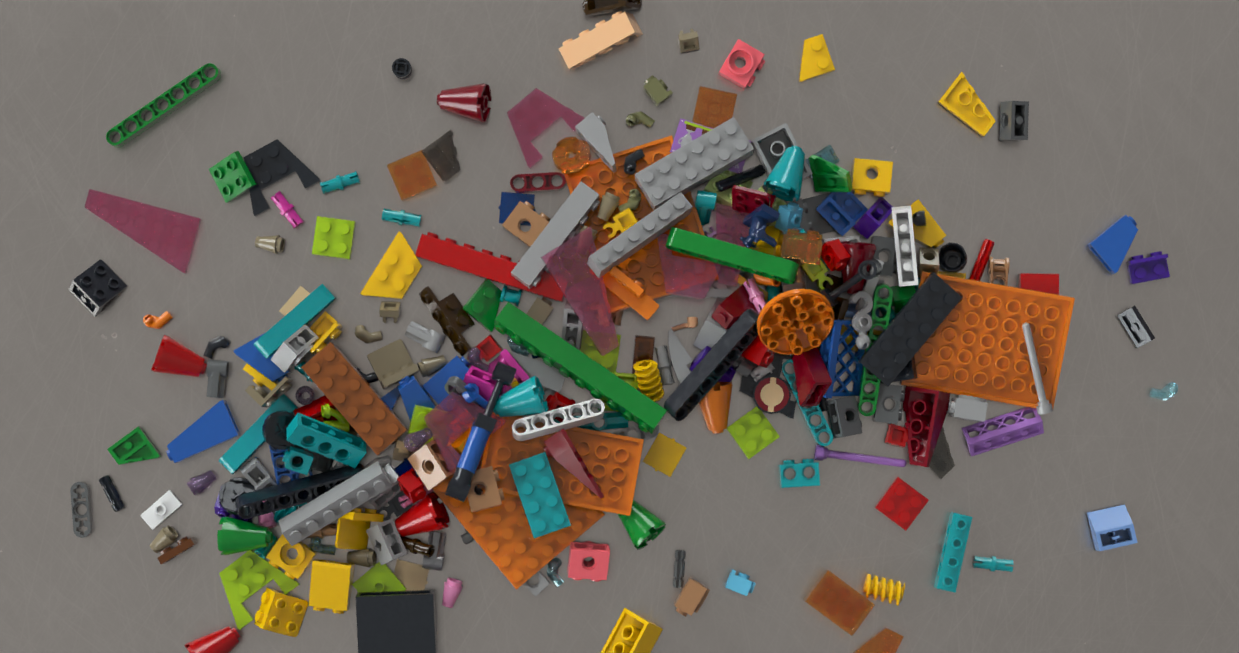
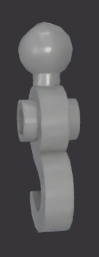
M861 291L851 295L849 301L854 303L859 298H862L865 303L864 307L852 318V327L859 332V336L855 341L856 346L864 350L871 344L866 331L872 327V318L867 313L873 307V300L870 294Z

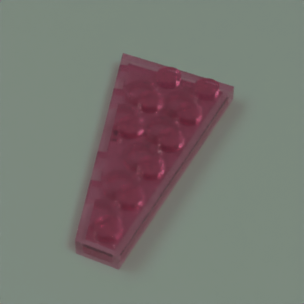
M590 226L543 255L541 259L601 356H604L618 347L619 343L610 313L611 309L606 296L603 276L598 278L587 265L589 256L596 252Z

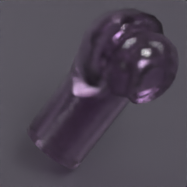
M477 347L471 348V351L468 352L470 365L487 372L490 366L480 360V349Z

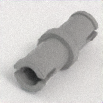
M667 345L655 347L662 384L675 383Z

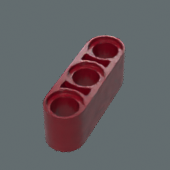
M560 172L518 174L511 178L510 185L516 193L551 192L564 189L566 180ZM536 178H541L544 181L543 185L539 188L533 186V181ZM553 178H562V184L554 186L552 184ZM517 179L524 181V186L521 189L514 187V182Z

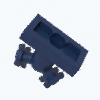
M762 204L744 218L743 224L750 228L749 236H741L740 240L746 248H756L757 245L755 243L759 239L772 247L777 245L776 240L767 235L765 229L778 219L780 215L778 211L766 204Z

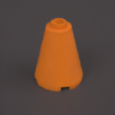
M717 382L699 402L707 428L714 434L723 433L724 429L727 428L732 382Z

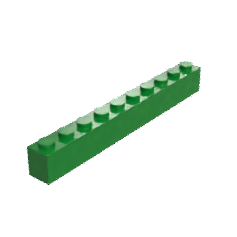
M508 302L495 318L494 326L499 333L510 336L515 344L526 347L530 354L542 358L543 362L549 367L554 366L562 376L570 377L578 387L586 388L590 391L594 398L605 401L610 409L621 412L626 420L637 423L642 431L652 434L665 417L666 409Z

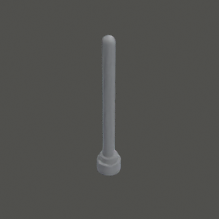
M1024 323L1022 328L1039 400L1037 402L1038 406H1036L1037 413H1050L1053 411L1052 404L1049 403V400H1046L1029 323Z

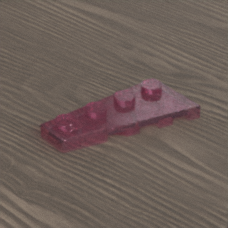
M716 203L717 239L745 247L740 237H747L750 228L743 224L744 218L749 213H740L733 210L731 206ZM717 263L718 283L737 287L740 270Z

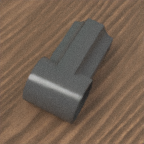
M208 360L207 397L224 398L225 380L229 371L228 361Z

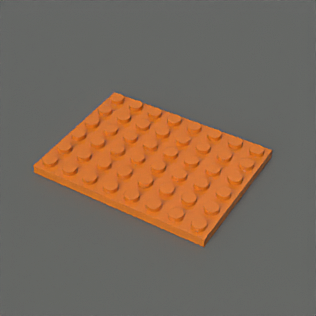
M672 135L613 154L617 169L615 173L600 158L564 169L563 173L570 195L582 181L600 195V204L602 196L609 192L619 197V205L627 203L630 190L637 189L641 194V200L638 208L632 212L637 221H640L653 212V209L637 185L635 174L672 153L670 152L674 141ZM641 149L645 157L637 161L636 172L633 175L626 174L624 171L625 158ZM688 192L684 196L693 206L690 215L673 227L705 236L691 192ZM600 204L594 211L591 210L587 216L589 218L584 225L598 231L596 234L597 238L588 249L590 255L621 234V231L618 230L614 237L609 238L608 235L613 232V229L611 227L603 229L604 224L615 222L613 216L620 213L618 207L609 217L608 221L597 217ZM670 229L616 266L618 269L622 267L629 273L628 277L632 281L636 279L642 283L645 294L653 300L719 280L714 262L676 252L665 247ZM598 281L608 314L631 308Z
M921 271L919 287L931 274L930 272ZM936 274L963 298L914 355L917 378L903 380L900 384L1036 408L1039 400L1022 328L1024 323H1029L1046 400H1049L1053 409L1075 298Z
M450 452L454 459L459 462L461 454ZM483 454L476 470L481 469ZM453 475L432 488L516 590L568 547L570 542H574L605 515L603 511L564 504L571 526L534 539L520 496L503 493L505 500H502L501 506L472 513L468 497L462 502L445 495Z

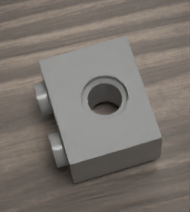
M303 325L282 343L271 358V361L285 373L293 365L298 366L311 353L310 349L319 337L308 326Z
M959 395L958 398H952V401H949L947 413H950L949 417L985 422L988 403L985 402L986 399Z

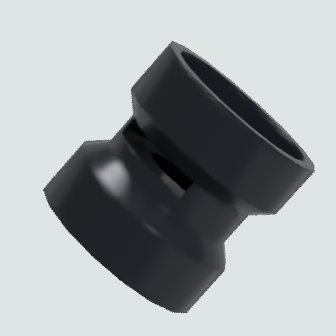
M399 58L393 62L392 71L398 79L406 80L412 75V66L408 60Z

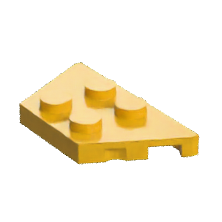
M400 231L360 293L361 295L403 299L423 266Z

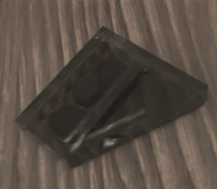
M449 130L421 151L443 182L460 171L459 161L456 158L457 151L452 139V130Z
M943 427L929 468L939 479H942L955 467Z

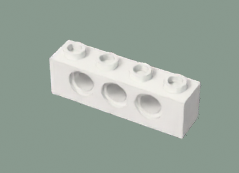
M911 205L891 207L899 287L919 285Z

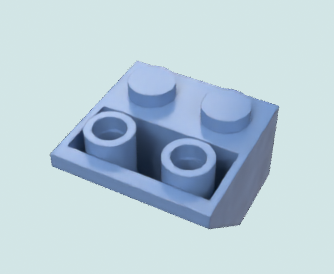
M1125 504L1087 513L1096 551L1138 543L1134 525Z

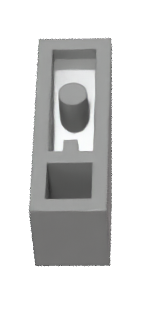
M592 112L575 126L576 133L615 173L617 169L605 128L606 123L601 116L598 115L596 117Z
M567 299L564 307L562 339L580 350L586 301Z
M512 353L516 361L532 377L536 376L539 378L542 387H545V392L555 394L557 391L561 393L566 377L562 376L558 369L554 366L549 367L544 362L524 355Z

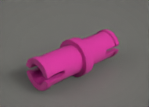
M281 191L270 198L280 209V214L287 218L294 229L304 222L293 209V204H289Z

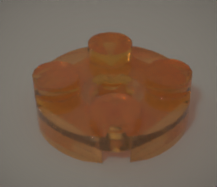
M566 137L560 140L552 152L554 164L563 174L576 173L590 165L591 151L586 141L579 140L577 137ZM570 152H573V154H576V155H575L574 157H572V158H569V157H568Z

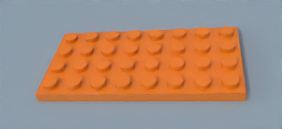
M493 412L491 418L496 419L497 422L484 449L481 469L492 466L493 470H497L500 481H497L498 489L502 488L505 494L519 496L509 464L545 452L543 447L546 444L544 441L557 432L525 441H517L512 435V425L515 420L523 417H500ZM537 422L535 424L537 428H542L545 426L542 422ZM519 427L516 429V431L518 433H524L526 429L523 427ZM578 427L565 430L603 493L604 498L600 499L559 464L553 456L548 457L547 455L563 504L630 516L644 439ZM478 485L477 487L486 490L484 485Z

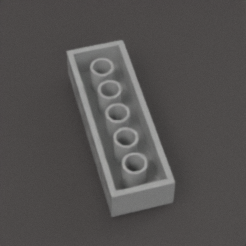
M735 117L639 171L635 174V181L654 211L681 192L685 195L752 156L754 148Z

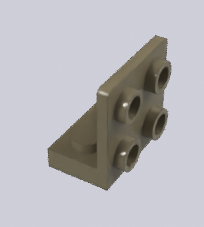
M401 339L367 355L383 390L400 382L406 376L410 377L419 372L417 365L413 363Z
M285 376L269 394L258 385H250L245 391L261 407L267 408L278 399L277 397L280 393H286L292 387L291 382L293 379Z

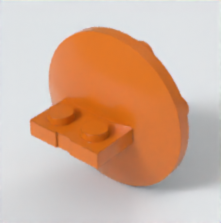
M810 289L789 290L775 296L763 307L757 319V332L762 343L771 351L779 354L800 355L802 352L820 346L821 342L826 339L834 324V311L828 299L817 291Z

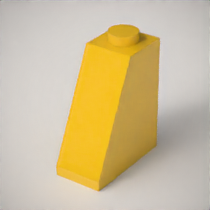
M919 199L912 203V216L915 212L925 211L926 226H916L913 224L914 241L927 248L932 246L937 248L945 242L943 238L947 235ZM893 219L886 223L891 229H893Z

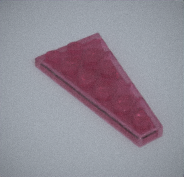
M89 189L85 203L86 209L186 274L201 222L200 218Z

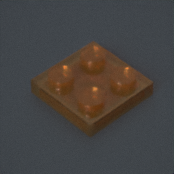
M700 86L692 122L714 129L733 117L737 94Z
M422 150L387 165L402 201L437 186Z

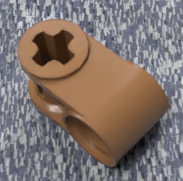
M989 257L988 283L999 280L1002 285H1008L1009 258L993 259V257Z

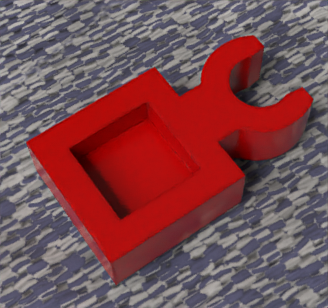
M489 335L475 347L478 352L471 353L467 359L476 357L477 363L474 367H478L481 365L483 358L488 362L503 349L492 335Z
M889 424L885 443L904 448L909 440L908 429Z

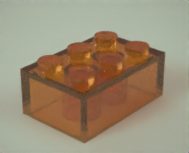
M827 569L804 599L805 602L851 636L854 635L875 606V604Z

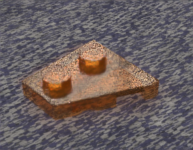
M885 627L853 653H896L904 636Z

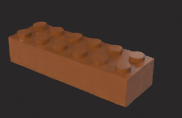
M333 342L326 345L301 367L377 456L381 455L408 431L406 426Z

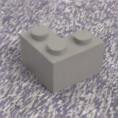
M717 297L693 344L701 350L706 346L712 349L729 330L723 328L711 317L718 305L724 301Z

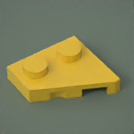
M823 34L804 40L799 81L803 82L835 71Z

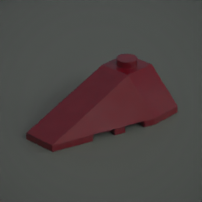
M906 386L903 411L906 413L907 422H905V428L908 429L909 440L907 445L911 465L929 467L948 411L950 393Z
M564 428L544 441L546 446L543 448L548 457L553 456L559 464L600 499L604 498L603 493L579 456Z

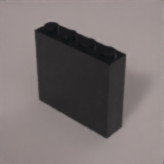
M435 590L357 592L358 653H437Z

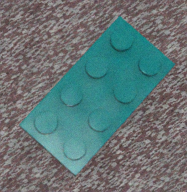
M546 452L509 464L534 539L571 526Z

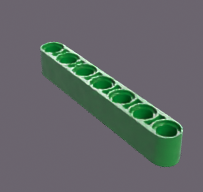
M212 63L205 64L111 128L106 134L107 142L117 148L126 145L218 82L221 78L220 69ZM215 69V75L211 78L207 77L208 70ZM198 79L200 81L199 86L192 88V81ZM179 90H183L184 96L181 99H176V93ZM163 101H167L168 107L165 110H160V104ZM147 112H152V118L149 121H145L144 115ZM131 123H136V129L133 132H129L128 126ZM119 133L121 138L118 142L114 143L112 138L115 134Z
M675 227L670 229L665 245L666 248L787 284H794L799 264L791 260Z
M885 283L878 284L873 294V307L870 315L872 327L868 330L867 335L871 340L870 346L879 337V335L873 334V329L876 326H881L884 331L889 324L893 291ZM881 288L888 289L889 293L886 297H879L878 292ZM884 307L886 309L885 314L880 317L877 316L875 313L876 309ZM864 366L858 397V409L862 415L871 416L876 411L880 380L872 373H869ZM868 383L875 385L874 390L871 392L864 390L865 385ZM865 402L872 404L871 409L868 411L862 409V404Z

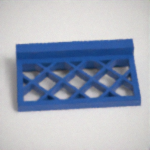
M834 320L831 332L821 342L820 355L832 380V384L823 396L824 398H832V396H859L863 365L858 361L864 355L865 349L858 348L855 354L851 350L856 344V338L859 336V334L856 335L853 331L852 320ZM841 325H845L847 330L841 335ZM851 334L854 339L847 344L845 339ZM842 343L845 348L838 354L839 345ZM849 353L851 358L845 364L842 358ZM840 362L842 368L836 373V364ZM855 362L856 369L851 373L849 367ZM846 371L849 376L842 382L839 377ZM837 381L840 386L833 391L834 383ZM853 381V391H848L846 386Z

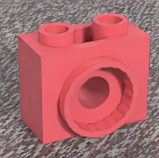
M738 39L718 75L745 90L746 86L751 87L756 78L753 76L757 69L760 71L763 67L765 54ZM742 59L745 62V66L738 68L735 65V61Z
M591 541L570 542L567 567L568 578L574 580L591 579L595 582L607 580L610 557L609 544H599ZM587 557L593 558L591 561L584 560Z

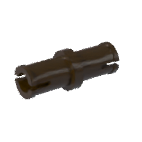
M400 536L405 548L410 550L411 553H419L427 557H431L434 554L435 549H432L435 548L434 545L423 543L417 538L410 539Z

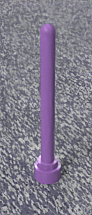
M816 445L814 460L823 461V459L835 458L905 467L907 465V462L903 459L833 451L821 445Z

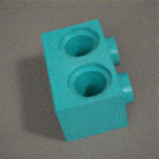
M802 459V463L796 464L795 460H784L783 464L779 465L780 488L820 485L819 462H814V459ZM807 467H811L814 470V475L811 478H807L804 475V470ZM788 468H792L795 471V476L792 479L785 477L784 473Z

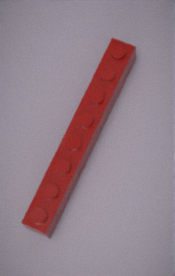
M430 232L427 235H421L415 254L418 258L563 303L569 283L565 274L555 272L553 275L544 271L540 276L542 277L540 283L536 287L532 286L529 289L511 275V271L518 263L511 262L510 257L500 255V258L492 256L493 252L482 249V252L474 250L475 246L465 243L463 246L456 244V240L446 238L444 241L438 239L439 235Z

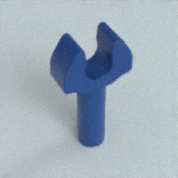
M473 383L464 386L467 390L462 393L465 401L468 403L475 401L486 409L488 401L479 395V387Z

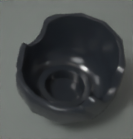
M949 242L940 248L939 264L943 270L948 273H957L964 269L967 263V254L961 245Z

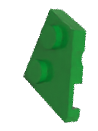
M816 155L809 157L815 192H850L853 189L850 171Z
M485 279L462 309L485 329L492 332L502 291L489 279Z
M140 426L107 449L118 465L161 457Z

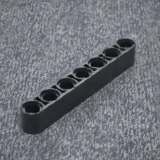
M747 309L665 401L664 409L676 421H681L688 416L758 336L757 319L759 314L754 309Z
M359 463L355 468L348 465L239 495L235 500L238 515L243 519H249L308 503L362 471L365 467Z

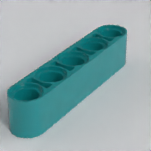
M321 284L253 345L268 359L286 339L303 325H307L336 297Z
M793 360L785 361L781 368L782 374L816 443L821 446L830 445L833 441V434L819 405L811 406L810 408L800 407L798 392L793 386L796 381L795 372L789 374L785 371L786 364H793ZM813 415L820 417L821 421L817 426L812 425L810 421ZM822 432H826L829 435V440L826 443H822L819 440V435Z
M282 394L219 459V462L233 475L266 442L262 435V426L265 418L276 411H287L293 414V411L298 406L285 394Z

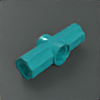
M621 412L604 413V424L602 427H596L593 422L578 426V428L595 431L628 428V420L622 416ZM576 415L573 417L580 418L582 415Z

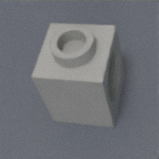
M540 571L535 574L539 577L538 584L532 585L529 583V580L524 583L535 597L550 584Z

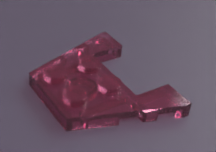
M537 88L507 112L529 168L533 167L543 158L531 141L560 117H562L573 132L576 131L575 126L585 119Z
M661 234L657 238L666 293L705 299L723 265L711 261L673 256V250L665 247L669 235Z
M454 392L448 395L424 417L426 425L434 441H436L442 458H444L450 473L457 467L461 457L451 444L471 428L478 413L484 414L485 412L484 408L473 402H466L462 396ZM492 413L491 418L497 420L491 433L493 435L506 421Z

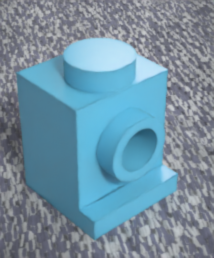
M793 202L779 206L778 212L780 215L776 220L775 228L787 234L801 231L800 223L803 208H800L799 204Z
M731 569L725 588L745 596L748 595V592L752 594L756 583L749 580L750 576L741 572L736 575V570Z

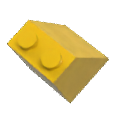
M323 559L313 560L309 606H313V610L325 611V608L332 609L333 613L344 614V611H348L355 564Z

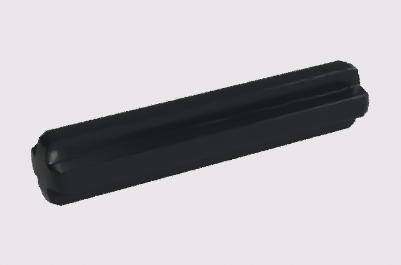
M758 165L720 180L716 183V187L719 192L732 188L733 185H740L762 176L766 171L763 165Z

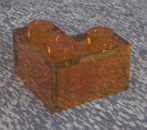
M789 228L788 231L783 232L781 257L800 259V263L820 265L822 235H819L818 231L809 230L807 233H800L798 229Z

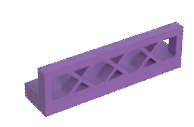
M1026 407L985 420V422L963 427L962 432L972 457L1043 434L1044 428L1037 409ZM1032 412L1035 416L1031 419L1023 418L1026 414ZM1010 419L1016 420L1015 424L1012 425L1005 423ZM991 425L998 426L996 430H987ZM973 431L980 432L978 436L972 438L968 434Z

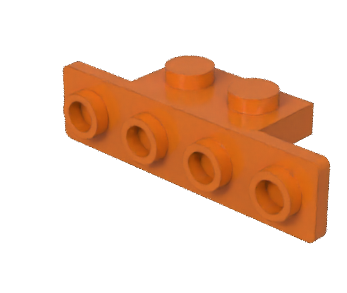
M614 266L601 278H598L592 270L589 271L594 278L646 320H649L659 309V304L645 294L644 285L636 279L632 281L628 277L629 273L622 267L618 269Z

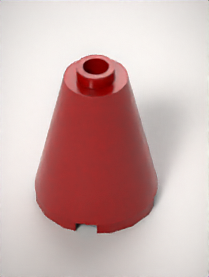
M164 335L151 371L199 377L200 374H204L207 364L204 363V358L171 337Z
M435 492L426 495L395 519V526L401 536H410L449 527L447 525L449 523L447 510L444 503L439 504L437 500L439 497Z
M228 626L188 642L184 646L190 653H230L239 643L238 638L241 636L235 628L231 629Z

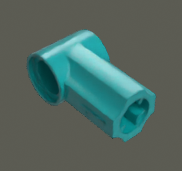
M697 191L695 207L702 226L710 221L711 212L715 208L717 193Z

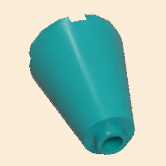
M792 146L785 150L764 182L763 189L765 192L770 190L773 192L772 195L784 201L792 202L793 198H796V201L799 200L805 153L802 148Z
M533 376L499 396L493 410L495 415L511 417L547 412L548 404L547 401H544L543 395H545L539 378Z

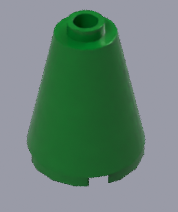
M634 499L630 516L618 514L637 550L648 545L646 542L656 539L665 529L666 524L664 521Z
M222 517L219 524H222V530H218L217 544L218 550L222 551L221 555H230L268 547L269 543L273 541V532L270 531L269 527L231 517Z

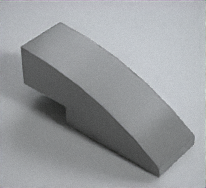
M671 329L668 331L669 354L674 372L681 384L691 373L687 365L693 361Z
M256 457L240 468L242 474L256 490L277 485L276 479Z

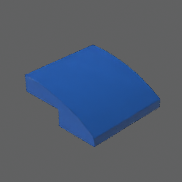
M851 191L830 192L816 208L820 215L841 236L846 234L868 210Z

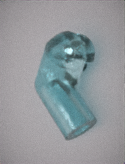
M508 336L507 342L511 351L528 357L529 352L527 348L523 345L515 344L511 337Z
M1170 382L1162 390L1151 388L1149 396L1161 400H1169L1178 392V385L1175 382Z
M311 538V544H309L311 550L321 554L335 555L336 547L334 545L320 544L321 540L319 538Z
M554 558L547 566V576L556 587L564 583L558 574L559 567L562 565L559 558Z

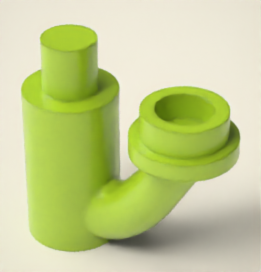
M329 404L321 406L322 417L330 418V416H333L337 419L324 421L323 423L349 432V422L339 411L330 408Z

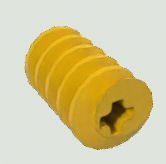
M653 360L636 362L633 365V369L636 370L635 376L637 377L636 381L639 383L638 388L641 390L640 392L654 402L660 400L664 396V390L658 364Z
M867 574L863 586L866 598L873 594L874 600L881 596V602H884L887 597L889 604L895 599L897 606L902 601L905 590V583L901 587L900 581H897L894 585L893 580L889 579L886 584V578L882 577L879 581L878 576L875 575L871 580L870 574Z

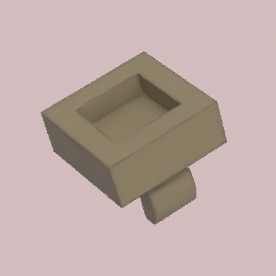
M690 29V33L683 34V30L680 31L678 38L681 53L700 49L697 31L694 32L693 29Z
M381 301L379 314L380 317H383L384 323H386L387 317H393L394 323L397 322L401 302Z

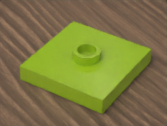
M380 562L352 584L358 592L406 590L405 586L387 564L381 565Z

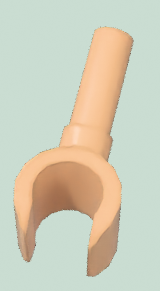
M687 317V323L674 326L672 330L695 328L698 325V318Z

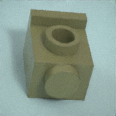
M652 75L644 82L646 84L643 87L644 91L657 107L673 95L671 90L666 91L668 87L662 79L658 81Z

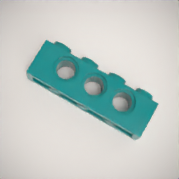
M297 413L286 428L288 442L341 462L344 465L355 468L367 453L366 442L362 438L301 413Z
M950 513L934 583L935 588L956 593L973 517Z

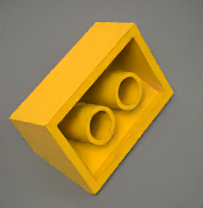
M624 608L601 653H651L663 629Z

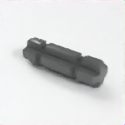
M684 550L675 551V579H673V587L683 588L684 580H682L686 556Z

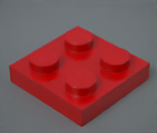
M897 477L875 508L906 531L929 499Z

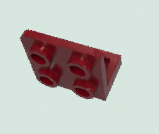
M733 185V210L750 214L762 204H766L771 208L774 207L775 195Z

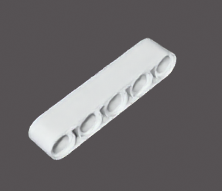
M592 399L515 420L512 425V435L517 441H525L559 432L563 428L567 430L593 423L603 418L605 406L601 400ZM593 407H597L601 411L599 413H593L591 409ZM575 412H579L582 414V416L580 418H574L572 414ZM561 417L563 422L556 423L553 419ZM537 422H542L545 426L542 428H537L535 424ZM519 427H523L526 429V431L524 433H518L516 429Z

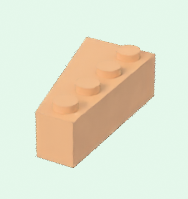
M619 11L612 15L611 20L607 22L603 20L595 25L596 28L589 31L587 29L579 33L580 37L575 40L571 38L562 43L563 46L558 49L568 68L575 69L595 59L596 54L602 55L611 51L613 45L618 46L629 42V37L632 35L637 37L643 35L634 15Z

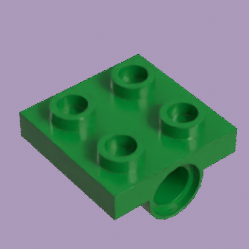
M239 151L233 152L209 169L226 203L233 201L256 185Z

